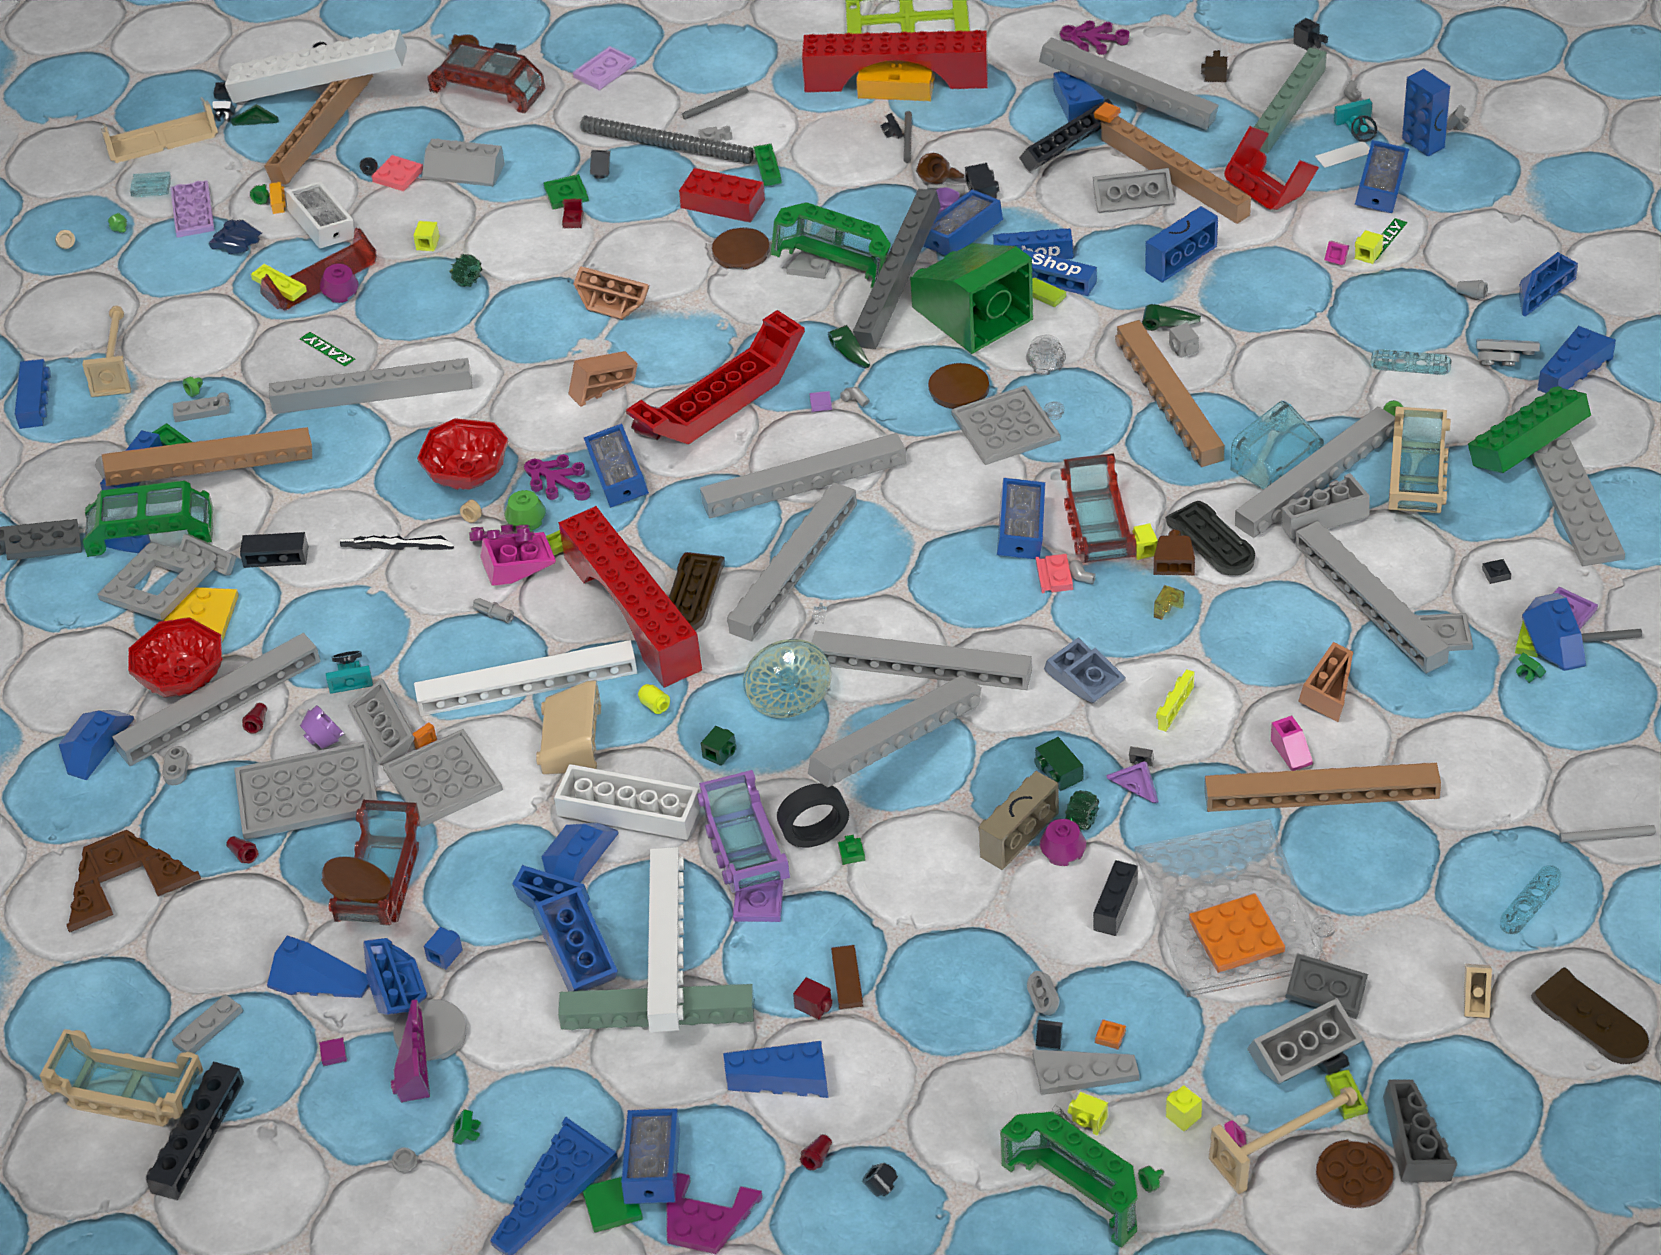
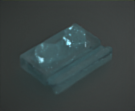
M170 172L133 174L130 187L131 197L168 194L171 179Z

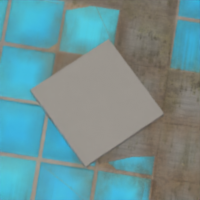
M1026 385L951 409L953 418L985 465L1060 441L1059 432Z
M464 729L383 765L388 778L421 828L503 790L502 784Z

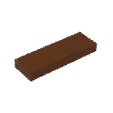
M855 945L832 947L831 953L839 1010L863 1007Z

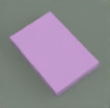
M609 46L575 70L573 78L597 90H601L636 65V59Z

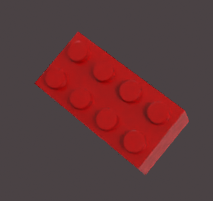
M693 168L679 189L682 209L751 223L765 201L764 182L700 168Z

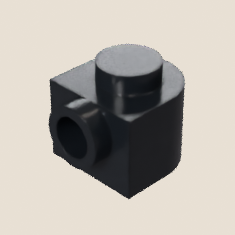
M884 1162L872 1165L863 1177L862 1182L876 1197L881 1195L884 1197L893 1190V1183L898 1176L895 1169Z

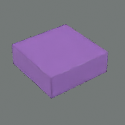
M830 391L809 393L812 412L832 410Z

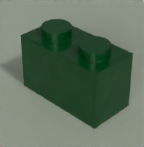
M1059 737L1035 748L1036 758H1034L1036 767L1042 770L1048 778L1056 781L1060 791L1084 780L1083 764Z

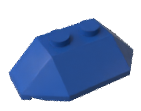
M1557 252L1524 277L1519 284L1522 315L1526 317L1574 281L1577 276L1578 263Z
M1559 593L1535 597L1522 614V619L1536 653L1558 665L1563 671L1585 667L1586 660L1582 634L1567 597Z
M98 710L83 713L58 744L67 774L87 780L114 746L113 736L126 730L134 720V716L116 710Z
M600 823L566 825L541 856L545 872L581 883L619 834L618 830Z
M388 938L366 940L363 943L366 976L378 1013L388 1015L409 1012L412 1000H417L418 1003H421L427 997L415 958L403 949L393 945V942Z

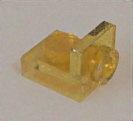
M1164 585L1154 602V618L1162 620L1166 612H1170L1172 606L1182 609L1185 592Z

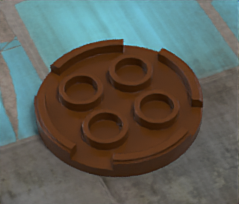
M745 227L734 228L721 233L715 238L712 244V255L714 260L725 268L743 267L744 270L753 268L765 261L769 253L770 244L767 236L759 230Z
M953 363L937 369L931 375L928 389L937 404L954 409L985 399L989 393V378L977 366L967 363Z
M332 858L325 863L322 869L321 881L324 887L332 895L343 901L346 898L361 902V906H373L384 902L391 889L390 879L379 867L359 858Z
M1349 1139L1340 1140L1329 1145L1319 1156L1316 1166L1317 1184L1327 1198L1341 1206L1349 1208L1373 1206L1389 1194L1393 1185L1394 1173L1392 1162L1388 1155L1373 1143L1349 1141Z

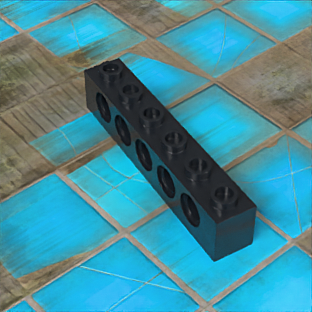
M1107 98L1027 147L1019 157L1027 170L1031 173L1099 131L1102 120L1096 119L1094 112L1105 102L1113 105L1110 99Z
M213 1061L209 1070L205 1071L202 1082L198 1089L194 1090L189 1105L183 1110L178 1124L169 1134L167 1143L164 1148L160 1149L155 1164L146 1174V1182L151 1194L178 1201L244 1084L240 1068Z

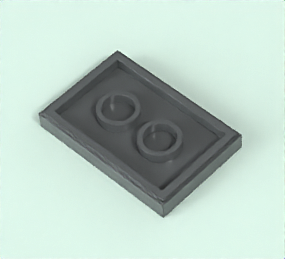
M1297 953L1285 998L1317 1008L1338 998L1348 1017L1357 1019L1368 974Z

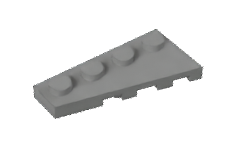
M823 225L815 235L835 240L837 229ZM801 251L786 268L787 274L825 279L832 260Z
M1032 1050L1041 1095L1139 1081V1071L1135 1055Z

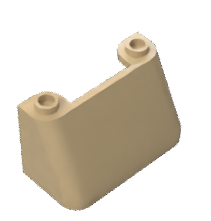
M593 680L548 696L545 702L541 703V712L544 718L541 750L536 754L537 765H541L542 774H564L569 764L593 769L597 768V762L594 758L596 751L595 734L597 715L601 714V700L597 680Z

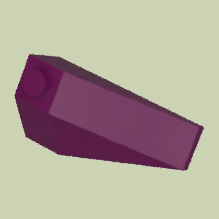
M412 1000L394 1067L395 1079L391 1080L392 1092L394 1095L397 1094L401 1103L430 1097L423 1013L417 1000Z

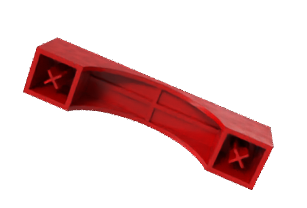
M987 30L809 34L803 37L802 65L805 92H841L847 81L861 69L875 63L893 60L913 62L933 70L946 81L950 89L988 88Z
M594 506L558 522L565 560L583 583L597 579L610 593L632 631L643 662L663 688L702 671L698 634L598 507Z

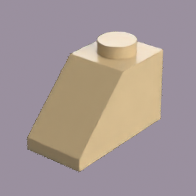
M1465 964L1464 1016L1490 1018L1492 977L1490 965Z

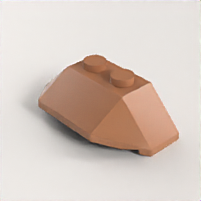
M579 266L573 283L588 311L621 320L644 304L650 287L649 284Z

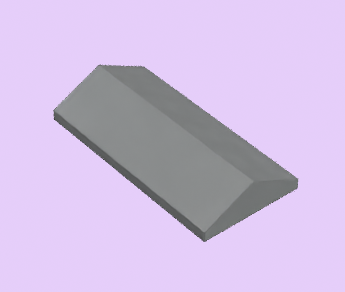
M1169 168L1093 176L1094 197L1098 213L1174 205Z
M381 678L348 706L366 741H368L377 762L383 765L405 755L414 740V736L387 684Z

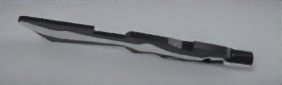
M372 535L369 537L359 536L351 539H340V547H351L354 549L372 550V548L402 550L404 547H419V550L454 549V545L441 535L404 539L400 535L391 538L385 535Z

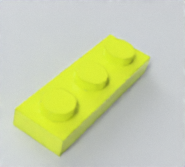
M263 264L251 273L253 281L291 301H295L307 291L304 284L266 264Z
M1186 669L1182 677L1179 676L1177 678L1175 688L1172 692L1169 691L1166 696L1165 704L1163 707L1160 706L1158 708L1156 719H1158L1159 730L1167 732L1193 690L1194 671Z

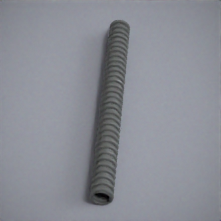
M584 115L580 122V128L583 132L587 131L588 133L592 132L593 134L597 133L603 136H613L614 138L618 137L619 139L623 138L629 141L634 140L635 142L639 141L640 143L650 145L655 144V146L666 148L671 147V149L687 150V152L700 155L703 153L705 156H714L716 158L719 156L721 159L746 162L747 164H750L754 157L752 147L731 145V143L715 142V140L710 141V139L704 138L699 139V137L651 129L634 124L630 125L629 123L625 124L613 120L609 121L608 119L604 120L603 118L599 119L592 116L588 117L587 115Z

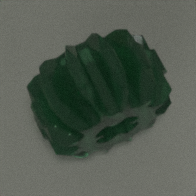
M461 254L460 258L455 257L456 262L451 264L453 268L449 271L451 279L463 287H471L473 283H477V278L481 277L480 272L483 270L481 267L482 263L471 254Z
M1075 791L1067 804L1065 819L1075 822L1081 830H1089L1091 825L1095 823L1099 810L1097 795L1089 791Z

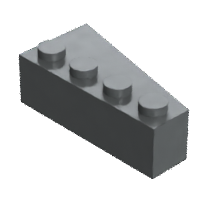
M1413 1079L1388 1080L1383 1101L1401 1182H1451L1457 1162L1454 1156L1451 1157L1447 1150L1448 1145L1445 1139L1441 1138L1436 1129L1437 1124L1434 1118L1430 1117L1426 1109L1427 1105Z

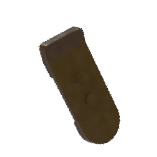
M685 552L680 558L669 599L694 630L699 629L706 620L721 571L725 566L724 556Z
M1566 967L1561 968L1532 993V1000L1544 1013L1554 1020L1563 1023L1597 1048L1598 1052L1608 1060L1618 1064H1633L1640 1061L1646 1055L1649 1045V1036L1646 1030L1635 1020L1579 981Z

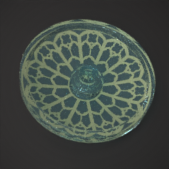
M801 639L780 640L764 647L751 659L744 673L743 687L750 704L760 713L774 718L794 717L809 711L823 699L831 683V668L826 655L815 644Z

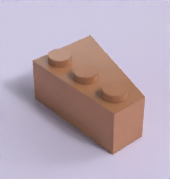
M625 351L574 360L568 395L582 407L586 405V401L594 397L598 399L602 397V393L610 389L614 391L634 381L638 363Z
M1333 642L1304 683L1298 702L1339 722L1345 702L1353 651Z

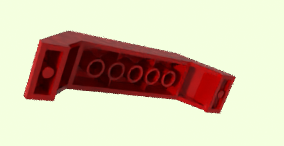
M776 310L762 319L763 324L750 348L661 407L651 406L640 400L627 408L626 414L653 433L689 445L779 384L805 332V327L779 310Z

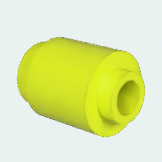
M645 684L638 692L640 702L654 713L660 714L668 709L670 697L655 685Z

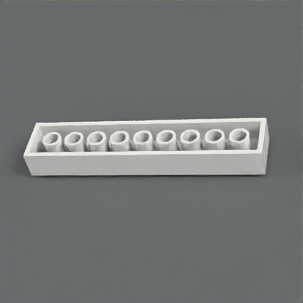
M400 29L388 30L381 34H370L367 37H355L348 41H337L334 44L319 45L311 49L305 48L298 52H287L283 55L269 56L261 60L254 59L247 63H236L231 66L225 87L232 102L237 103L400 68L403 66L407 46Z

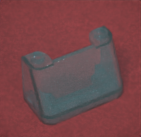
M1282 400L1234 438L1231 445L1230 470L1264 490L1282 477L1283 470L1305 452L1308 455H1312L1323 447L1324 440L1291 404Z

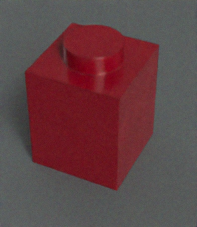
M808 977L802 981L793 993L794 1008L818 1020L832 1007L831 989Z

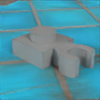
M724 126L721 129L707 127L698 130L700 138L710 139V141L715 140L716 142L722 139H733L730 126Z

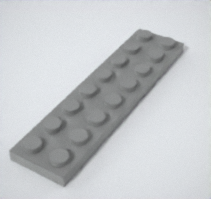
M1570 438L1553 440L1530 455L1582 567L1624 560L1625 552Z

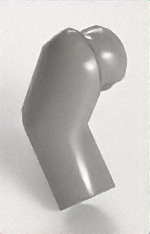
M1354 80L1349 81L1344 94L1351 101H1358L1361 97V91L1357 92V82Z
M848 387L840 393L841 399L845 402L857 400L862 407L870 402L868 397L858 387Z
M1072 560L1069 564L1072 577L1078 581L1094 584L1096 574L1085 572L1081 561Z

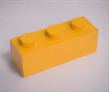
M281 182L270 183L273 214L284 213V208L286 207L284 186H281Z

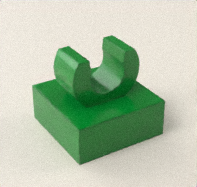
M1524 652L1518 658L1522 665L1516 669V673L1518 676H1521L1523 672L1528 671V675L1525 677L1528 683L1533 681L1535 675L1542 678L1546 673V670L1540 663Z
M853 834L844 836L845 840L838 842L842 865L865 861L861 838L854 839Z
M463 1109L454 1121L453 1143L461 1145L466 1138L476 1141L480 1136L479 1132L472 1130H477L481 1125L480 1121L472 1120L473 1111Z

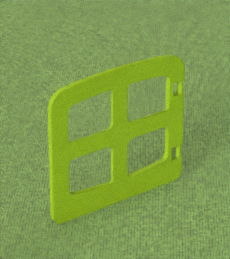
M845 0L847 33H862L861 27L864 25L891 23L900 24L902 32H915L916 22L948 19L954 20L955 31H970L967 0H952V9L915 11L912 0H899V12L875 15L860 14V2L862 0Z

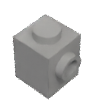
M1188 323L1170 328V348L1180 358L1198 352L1199 336Z

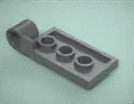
M66 519L0 527V555L6 550L7 560L82 553L78 520Z

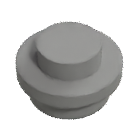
M406 1147L396 1150L392 1157L394 1169L400 1172L410 1171L417 1164L415 1152Z

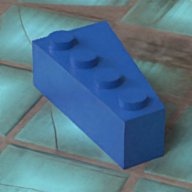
M1578 326L1540 371L1538 391L1547 393L1549 389L1556 386L1564 389L1571 388L1577 380H1583L1587 377L1590 371L1599 369L1603 362H1609L1613 359L1616 340Z
M821 1041L723 1053L728 1091L760 1093L761 1090H766L783 1095V1092L797 1093V1096L808 1097V1094H819L821 1098H828Z

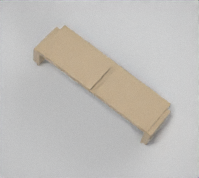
M201 97L204 112L109 136L107 127L103 123L104 128H101V132L110 160H115V163L161 152L165 147L169 150L214 138L218 130L210 103Z

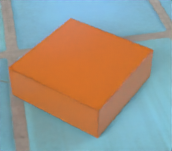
M1105 102L1094 112V117L1110 123L1121 113L1120 107Z
M430 722L413 733V742L416 750L437 741L434 725Z
M1102 1019L1095 1037V1043L1119 1050L1126 1032V1025Z

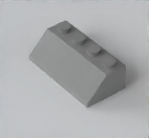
M431 138L425 150L422 177L427 180L493 187L505 164L502 146Z
M1338 998L1254 1039L1247 1049L1259 1070L1277 1084H1280L1361 1043L1363 1040Z

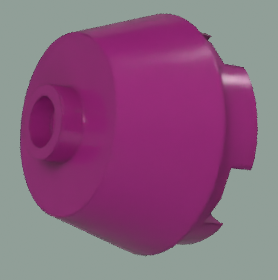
M333 264L327 267L320 281V289L323 295L331 298V301L335 303L347 302V298L353 294L356 295L359 285L358 279L352 270L344 264Z
M1058 819L1047 826L1040 839V849L1050 859V863L1057 866H1068L1069 862L1082 858L1086 849V839L1075 822L1068 819Z

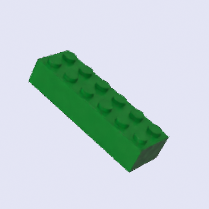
M1560 386L1552 387L1544 395L1535 398L1533 402L1521 407L1519 411L1507 416L1504 421L1492 426L1490 430L1476 436L1473 441L1469 442L1468 448L1473 466L1499 473H1504L1590 417L1591 412L1587 394L1576 390L1564 389Z

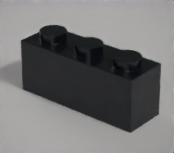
M305 532L242 535L240 556L244 568L306 565L309 546Z
M1115 860L1093 912V931L1117 936L1138 884V865Z

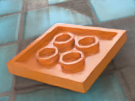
M1256 893L1189 914V921L1217 973L1285 952V945Z

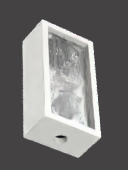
M321 181L286 191L287 210L319 248L354 239L353 219Z

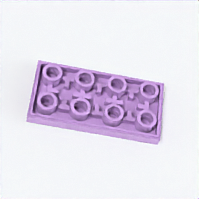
M195 181L190 184H177L170 187L177 238L215 231L208 181Z

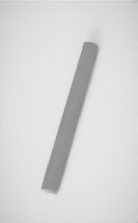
M1655 825L1567 832L1560 833L1559 839L1560 842L1652 835L1656 833Z

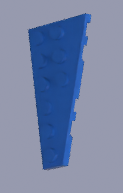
M565 1117L562 1122V1128L558 1134L553 1136L552 1144L547 1153L542 1154L525 1182V1189L520 1196L517 1195L514 1200V1207L511 1212L503 1218L490 1240L492 1246L503 1255H514L618 1159L616 1151Z

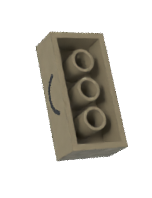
M1035 771L1030 777H1026L1022 785L1016 791H1012L1008 799L1002 805H998L987 820L985 819L980 823L978 828L980 858L1003 870L1059 814L1058 783L1038 771Z

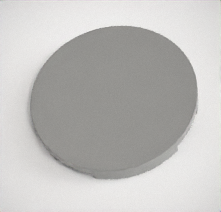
M440 999L423 1000L419 1005L423 1013L427 1061L439 1058L443 1060L455 1053L463 1044L466 1037L465 1018L461 1010L448 1001ZM409 1012L401 1013L394 1025L393 1035L398 1050Z

